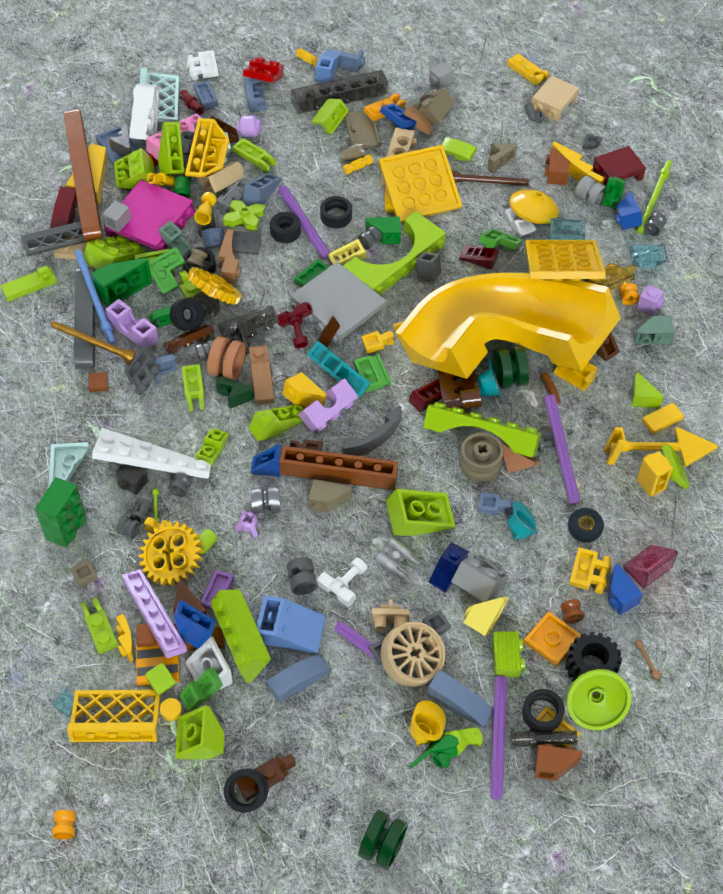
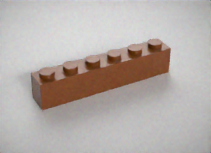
M283 446L279 461L280 475L395 490L398 476L397 461Z

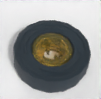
M591 508L577 509L568 520L570 534L581 542L595 541L601 536L604 529L602 516ZM584 522L587 523V525H589L588 528L584 527Z

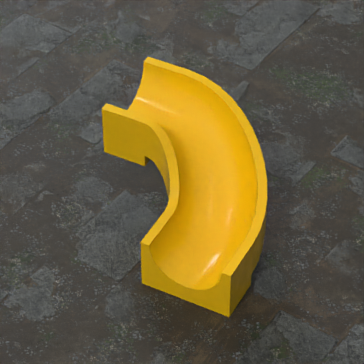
M490 273L462 278L436 289L416 306L395 333L412 363L465 379L471 375L488 353L484 344L494 339L506 340L522 345L536 352L548 355L553 364L582 371L621 317L609 287L583 281H572L570 279H563L562 281H553L552 279L535 281L530 279L529 273Z

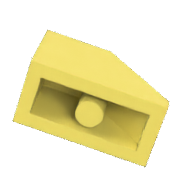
M504 596L469 606L464 615L466 617L464 624L484 636L490 634L509 597Z

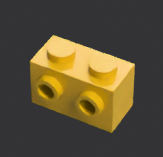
M660 451L654 454L650 453L642 459L637 481L649 497L666 489L673 467Z

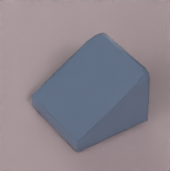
M222 227L201 231L205 248L222 245L224 239Z

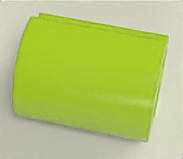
M205 529L199 535L200 538L198 540L203 543L199 548L204 550V553L201 555H204L218 541V537L210 529Z

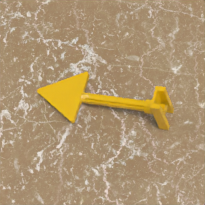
M615 427L603 450L610 453L606 461L607 465H614L621 452H628L629 450L663 451L662 447L669 444L675 451H680L683 464L687 467L716 450L718 445L679 427H676L674 430L677 442H629L625 440L623 428Z

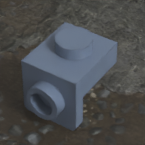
M360 50L358 55L342 52L340 55L341 68L359 72L361 66L365 64L363 50Z
M173 354L155 358L154 364L160 366L158 376L156 377L158 384L161 383L160 375L177 371Z

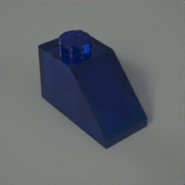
M451 542L441 555L429 583L446 593L453 584L451 581L461 561L468 558L469 551Z

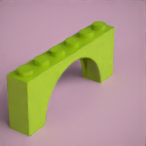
M415 211L404 220V232L413 243V248L408 255L390 264H371L354 257L343 267L381 296L388 288L393 287L397 281L406 277L410 271L416 268V259L424 252L435 253L442 249L446 244V232Z

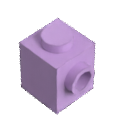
M648 284L640 296L637 310L649 316H654L656 311L660 310L665 300L662 299L664 291Z

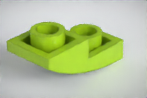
M446 137L442 142L445 153L447 155H454L456 160L470 161L477 151L475 146L461 140Z
M211 428L204 437V444L195 454V459L206 461L213 466L229 438V433Z

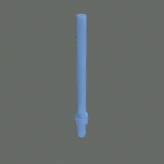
M78 249L74 253L100 319L101 330L105 333L108 343L113 345L116 341L112 333V325L107 320L82 251Z

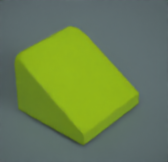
M160 663L145 674L147 682L158 696L176 684L163 663Z

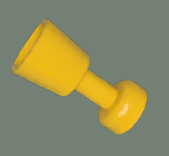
M206 192L202 195V204L194 214V219L198 224L207 225L211 221V207L217 201L216 196L211 192Z

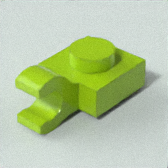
M186 270L179 272V279L182 283L179 285V288L184 298L197 299L202 297L203 291L188 280Z

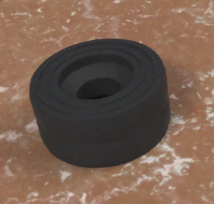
M280 212L274 215L270 221L272 238L279 243L296 241L301 234L299 217L291 212ZM282 226H289L290 228H289V229H282L281 227H282Z
M194 298L179 299L171 306L170 320L179 330H195L204 321V308ZM186 309L191 313L188 320L183 315Z

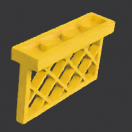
M75 690L71 720L67 728L70 742H157L161 695L158 696L154 690ZM82 697H89L92 700L84 707L79 703V699ZM105 697H110L113 701L105 707L99 702ZM126 697H132L134 701L127 707L121 702ZM147 697H155V701L149 706L143 702ZM96 704L101 710L92 716L88 710ZM118 704L123 710L114 716L109 710ZM139 704L144 710L136 716L130 710ZM105 713L111 718L106 723H99L97 721ZM126 713L133 718L129 722L119 721ZM148 713L153 717V722H142L140 720ZM82 714L89 718L85 723H76V719Z

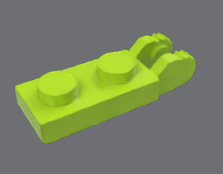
M244 138L232 147L234 153L259 166L264 172L270 170L269 165L275 166L277 164L276 159L268 154V152Z
M200 364L182 366L185 397L188 402L189 412L193 411L192 399L199 398V408L205 410Z
M93 598V605L97 612L91 615L89 614L87 604L85 602L80 603L85 615V622L98 654L116 648L118 646L117 640L98 598Z

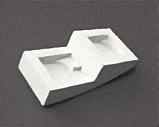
M511 208L504 211L508 222L520 237L536 232L532 222L520 218Z

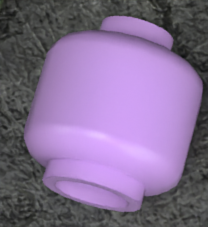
M254 115L242 116L240 122H237V131L243 137H257L262 131L261 120Z

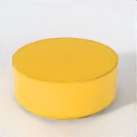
M174 698L164 700L160 705L161 716L167 721L177 720L182 714L180 702Z

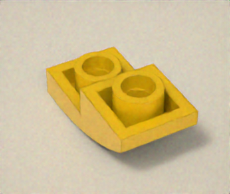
M124 614L116 617L118 625L115 628L119 634L118 640L120 643L117 648L121 656H126L131 663L134 661V643Z

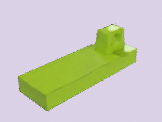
M45 265L37 268V271L2 284L0 287L7 302L56 284L57 279L51 267Z

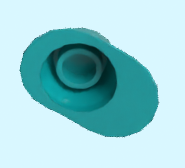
M489 358L490 368L477 378L480 395L482 397L499 395L502 398L497 387L491 358Z
M514 501L512 505L513 513L507 522L513 539H526L533 533L537 535L536 521L531 511L521 502Z

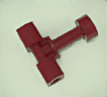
M306 301L295 306L294 311H285L276 316L279 326L291 325L294 327L296 337L293 339V344L297 349L308 346L307 337L303 336L300 325L303 323L304 317L313 313L311 304Z

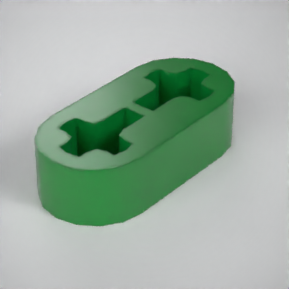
M171 306L153 311L149 315L151 324L156 328L172 324L170 320Z

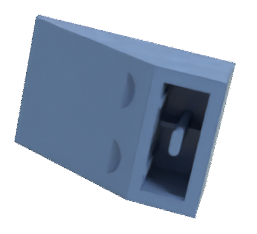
M264 595L257 628L265 645L318 654L326 615L284 598Z

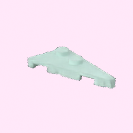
M88 442L51 444L49 486L55 477L67 482L70 481L89 450Z

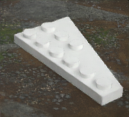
M101 428L92 454L93 459L172 473H182L209 479L211 464L206 461L198 460Z

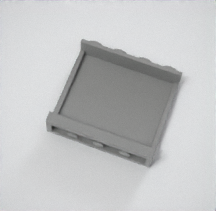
M338 262L290 295L293 311L295 306L305 301L311 304L313 313L304 317V319L315 326L320 333H323L332 316L335 317L340 327L331 342L339 347L342 346V339L374 314L378 313L382 316L387 310V301Z

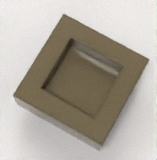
M89 560L70 568L79 588L98 579Z

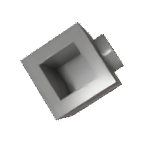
M445 62L432 67L429 71V82L438 90L454 81V69Z
M114 201L102 214L105 226L117 232H120L131 220L129 207L117 201Z

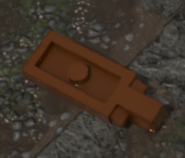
M205 324L195 330L174 337L175 339L165 342L163 345L167 354L176 353L181 346L188 347L194 344L193 341L197 339L204 340L209 338V334L214 333L212 326Z
M291 754L281 759L278 756L255 768V770L264 775L269 789L285 779V776L289 774L287 770L296 766L295 759ZM242 777L236 782L246 801L258 795L259 787L254 779Z

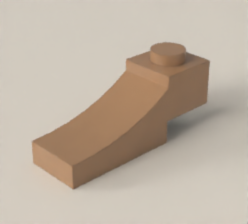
M227 229L218 255L219 267H222L221 277L227 283L235 284L237 278L241 276L242 268L239 267V260L235 259L232 251L234 230Z
M267 345L249 347L256 405L274 403Z

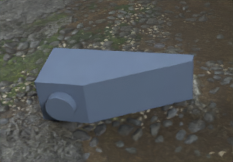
M265 173L245 184L243 203L248 207L256 203L264 205L281 182L282 177Z

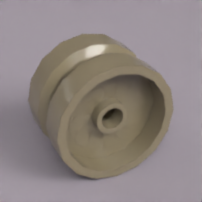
M482 432L471 434L465 438L462 443L460 469L468 479L475 482H487L497 477L501 471L504 448L501 441L496 436Z

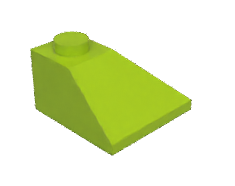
M204 705L178 717L176 759H211L223 754L225 733L209 706Z

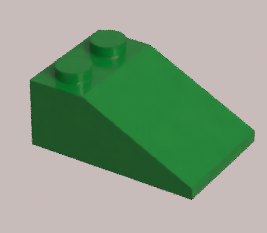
M147 258L107 264L91 273L99 299L106 307H109L118 299L123 301L152 284Z

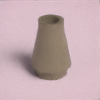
M356 143L340 151L342 161L359 159L365 156L362 143Z

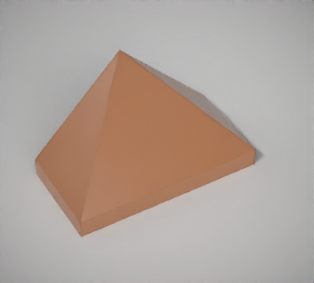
M507 443L502 444L508 473L536 466L541 462L535 457L532 458L514 453Z

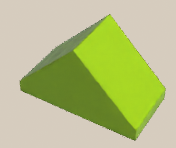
M636 373L632 384V406L659 409L664 396L641 374Z

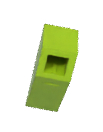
M291 405L256 411L248 429L257 441L272 439L302 423L303 421L298 416V413L304 409L299 405Z

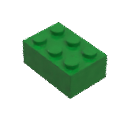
M55 477L35 507L45 539L65 548L68 547L70 542L74 541L78 529L86 522L87 516L77 485Z

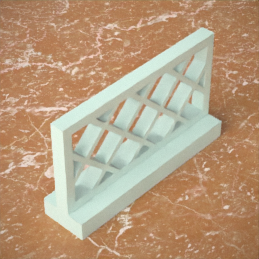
M141 68V84L158 86L163 84L166 86L163 90L159 87V96L163 95L166 99H159L158 108L162 106L166 110L161 112L158 109V122H177L179 76L148 73L147 68ZM150 79H157L158 82L154 83ZM167 81H175V83L170 85ZM171 90L174 94L170 96L166 92ZM170 101L174 105L169 107L166 103ZM170 112L174 117H167L166 114Z

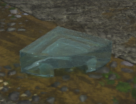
M65 688L52 703L54 708L68 718L72 714L74 701L69 689Z

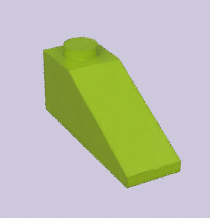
M163 122L158 156L159 173L166 175L184 173L180 122Z

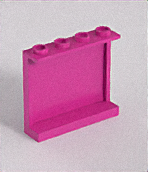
M140 180L121 203L129 207L131 220L120 232L106 227L105 224L104 229L108 237H113L117 233L153 248L155 251L167 249V244L160 236L158 230L169 221H172L180 230L183 229L186 222L195 213L193 200Z

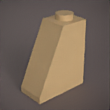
M232 161L225 164L222 170L203 178L198 177L204 193H216L244 178V169L238 161Z

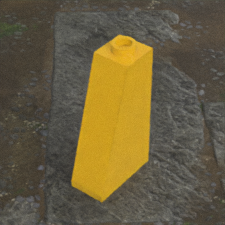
M90 144L88 153L97 204H100L108 155L106 147ZM73 173L66 183V187L75 188Z

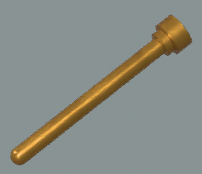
M51 322L52 328L121 356V359L128 364L134 360L137 351L133 349L123 350L59 322Z

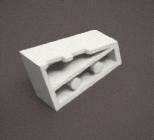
M140 83L135 85L133 89L134 101L129 138L146 140V138L157 133L159 86Z

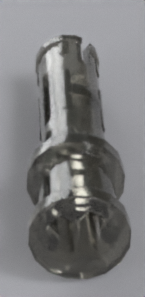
M511 729L512 749H516V747H530V749H534L536 745L543 744L578 745L577 730L535 732L533 729H529V731H515Z

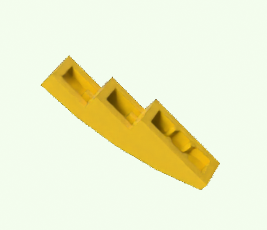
M555 141L552 143V148H555L570 161L569 174L580 182L587 175L594 179L596 183L603 184L604 177L592 172L593 166L582 161L583 155Z

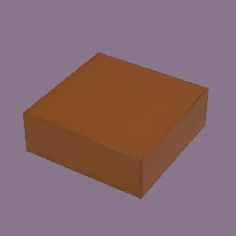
M107 372L89 373V392L108 391Z

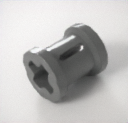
M138 498L135 501L136 507L134 512L131 513L130 519L144 524L148 511L152 508L153 504L145 498Z

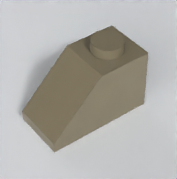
M314 479L308 498L309 509L315 512L327 513L352 499V486Z

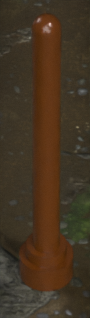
M451 170L455 184L460 181L525 186L529 184L528 179L460 174L457 170Z

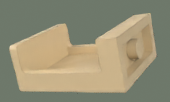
M551 76L532 97L533 108L535 111L543 112L546 117L558 122L561 118V113L569 103L577 101L579 87Z

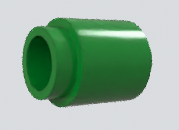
M184 176L175 178L174 193L189 199L191 195L190 179Z

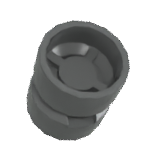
M299 557L288 562L287 571L294 594L305 595L312 593L318 588L313 563L310 558Z

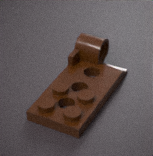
M475 369L467 379L438 370L442 402L446 404L447 408L459 407L468 409L482 406ZM457 378H461V379H462V380H460V381H454V380L457 379Z

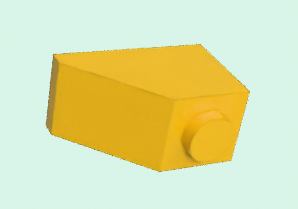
M302 372L286 379L282 392L294 405L305 407L316 400L324 406L327 395Z

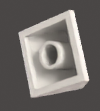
M211 636L185 663L194 681H197L207 668H214L223 683V686L220 688L222 689L233 684L231 670L213 636Z

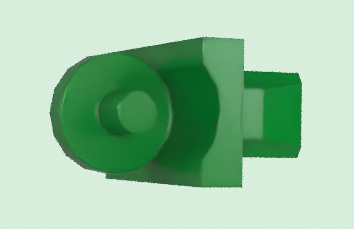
M609 177L601 206H608L617 210L626 184L624 179Z

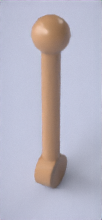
M637 640L635 646L640 649L652 671V678L658 680L661 673L654 668L643 648V642Z

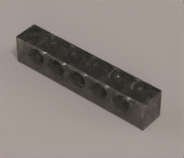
M383 70L291 89V101L296 113L302 114L320 110L328 99H341L344 104L388 95V80Z

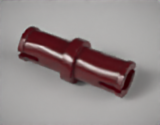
M182 90L179 93L181 94L179 98L185 102L189 109H192L198 115L204 113L203 110L205 108L198 102L195 96H191L187 90Z

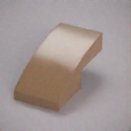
M411 105L405 109L403 114L417 121L416 129L427 135L434 131L432 124L420 111Z

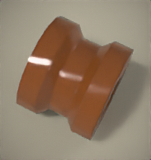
M572 599L561 604V611L565 614V623H577L584 619L585 615L580 610L581 603L579 600Z

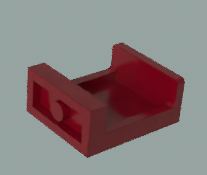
M630 146L594 157L592 165L593 172L604 177L603 185L606 187L609 177L627 179L634 176L638 182L643 180L646 167Z

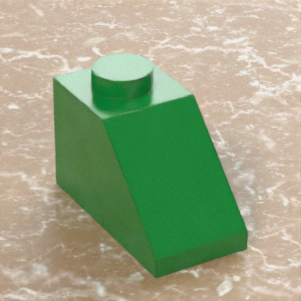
M400 217L365 218V232L367 228L374 226L382 236L379 242L382 244H401Z

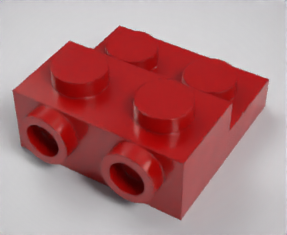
M255 57L249 61V67L243 70V76L273 83L283 78L284 65L276 60L265 61L263 57Z

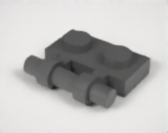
M143 346L125 370L130 384L137 385L135 389L137 394L147 390L150 381L158 376V371L160 370V366L154 364L156 359L151 348L148 346Z

